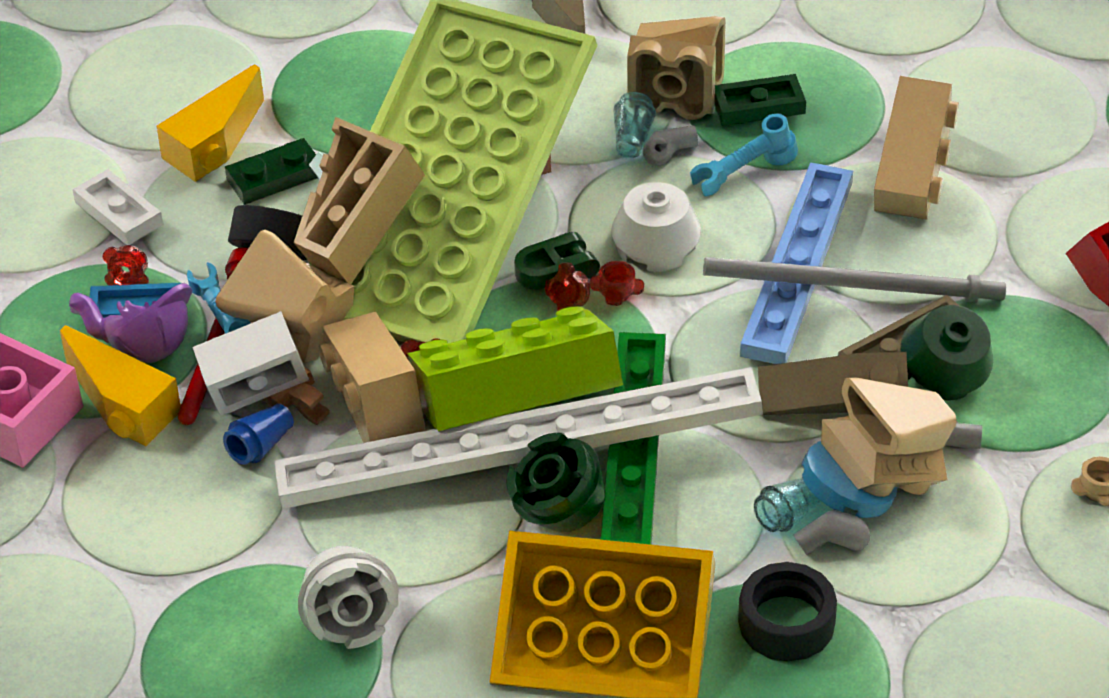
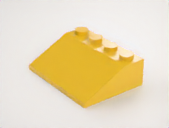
M509 530L489 683L615 698H698L716 563L713 551Z

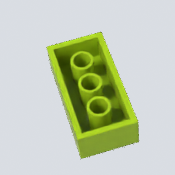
M568 307L557 311V317L542 321L534 317L523 318L512 322L511 328L494 332L493 329L485 328L468 332L465 335L466 339L448 343L447 340L425 342L419 346V351L407 353L409 362L415 369L422 412L437 431H442L622 386L623 381L614 331L588 309Z

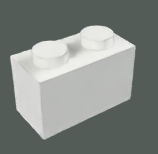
M281 311L192 347L206 387L220 416L309 380Z

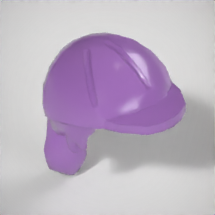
M181 283L171 288L157 301H153L151 306H149L148 302H145L143 307L134 305L129 300H126L123 307L120 301H118L117 308L121 315H110L105 318L93 299L85 294L78 292L72 294L69 306L72 313L82 317L88 334L96 339L110 343L113 348L139 361L153 363L170 356L183 342L188 327L186 304L193 290L188 284Z

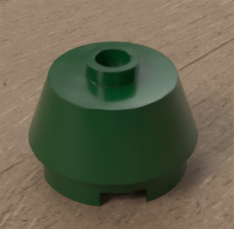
M958 305L938 307L912 322L903 334L900 349L901 352H906L908 380L912 376L919 385L938 393L943 400L964 398L968 393L981 387L990 376L993 366L990 332L983 319L968 308Z
M560 432L545 434L528 443L527 446L531 451L522 458L516 470L510 466L507 474V491L515 511L520 517L530 523L558 532L574 531L588 524L600 511L605 497L600 462L594 449L587 443L567 438L564 433Z

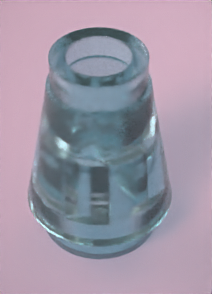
M629 92L622 95L613 108L616 151L625 158H636L642 153V148L656 116V110L653 107L652 100L647 95Z
M803 477L764 487L760 495L754 500V512L757 520L766 530L770 532H787L822 501L814 496L805 485Z

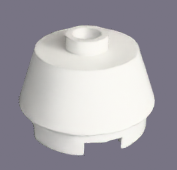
M651 182L633 188L626 195L613 221L611 235L619 256L625 262H627L628 258H631L636 262L647 264V271L663 272L683 265V258L692 249H696L701 236V226L686 194L682 190L671 184Z
M352 546L329 548L318 554L305 571L298 595L300 618L305 627L321 641L323 639L334 643H344L347 649L368 645L386 632L384 625L392 616L395 608H398V583L392 570L380 559Z

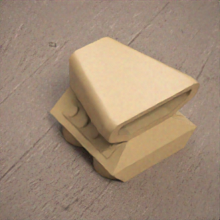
M710 16L641 23L637 35H631L627 54V103H632L636 109L646 114H656L664 108L674 109L678 115L689 120H697L703 118L706 114H713L715 110V85H720L724 78L725 17Z
M262 230L258 233L217 295L216 306L222 312L232 317L246 319L251 323L281 311L302 362L306 363L317 360L320 356L319 345L325 344L322 326L343 321L353 306L354 286L302 261L278 236L268 230Z
M856 377L844 380L842 396L849 416L837 417V419H822L821 444L857 489H862L878 497L889 496L894 487H899L911 494L922 495L928 491L931 485L947 480L943 447L954 430L957 419L955 413L938 393Z

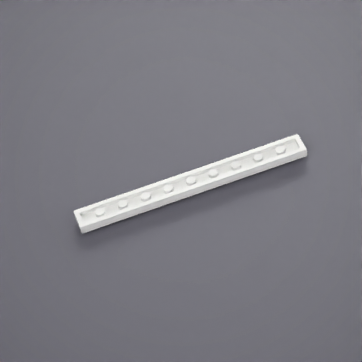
M752 367L498 416L442 431L432 429L274 460L278 495L282 509L519 463L531 451L527 444L549 433H564L567 438L581 440L595 448L763 415L762 400Z

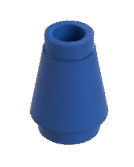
M277 403L272 407L231 422L228 431L223 435V444L227 453L234 461L242 465L260 462L287 431L293 427V416L287 407Z

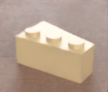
M905 76L899 77L874 186V211L927 220L931 203H939L943 178L938 177L941 165L946 166L951 145V140L948 139L950 128H955L959 109V102L952 101V84Z
M335 117L332 126L335 136L329 154H323L319 167L323 172L316 192H310L294 244L312 266L352 284L425 174L405 146Z
M376 311L322 326L325 344L319 345V353L323 367L326 372L331 371L335 387L338 392L342 393L363 443L426 431L415 369Z

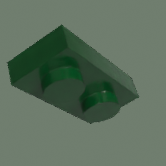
M796 74L715 85V108L722 126L760 121L771 114H782L785 117L806 114V99Z
M301 138L225 166L226 179L242 203L246 205L318 178L309 166L316 153L305 138Z

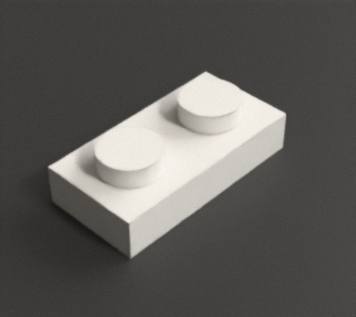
M109 169L72 189L75 203L127 246L163 225L161 211Z

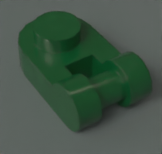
M568 232L523 248L515 256L514 268L516 280L522 286L539 290L574 278L582 281L589 280L599 272L600 263L592 252L586 251V243L580 234Z

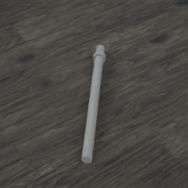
M705 257L703 265L704 276L965 297L966 302L977 303L979 298L1004 300L1006 297L1005 282L980 280L979 275H968L967 279L711 257Z

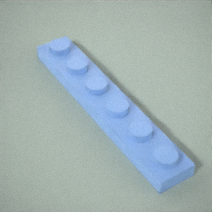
M810 162L772 263L822 267L852 186V170ZM764 281L741 341L740 357L772 364L787 363L815 285Z

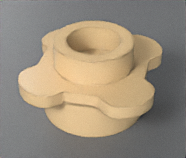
M1092 457L1083 462L1081 475L1079 478L1072 480L1071 489L1078 496L1086 495L1089 499L1099 502L1101 505L1109 506V458Z

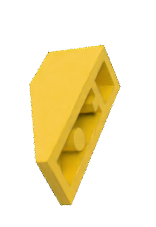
M255 64L158 124L156 127L162 159L194 182L226 163L264 101L260 67Z
M67 325L60 330L66 363L75 367L79 383L107 426L115 434L122 438H130L147 446L178 415L181 404L175 377Z

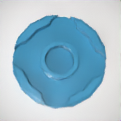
M821 441L808 449L802 461L801 467L803 466L805 469L802 474L805 485L816 498L834 510L844 512L845 508L848 507L852 510H858L855 516L859 518L879 517L889 510L896 498L898 487H894L890 495L885 497L874 496L862 489H857L821 444Z

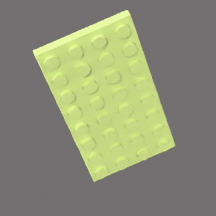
M458 0L429 1L370 132L405 146L425 176L351 285L354 286L353 306L343 320L376 311L394 339L416 346L432 340H447L448 343L464 340L468 332L474 331L597 48L595 36Z

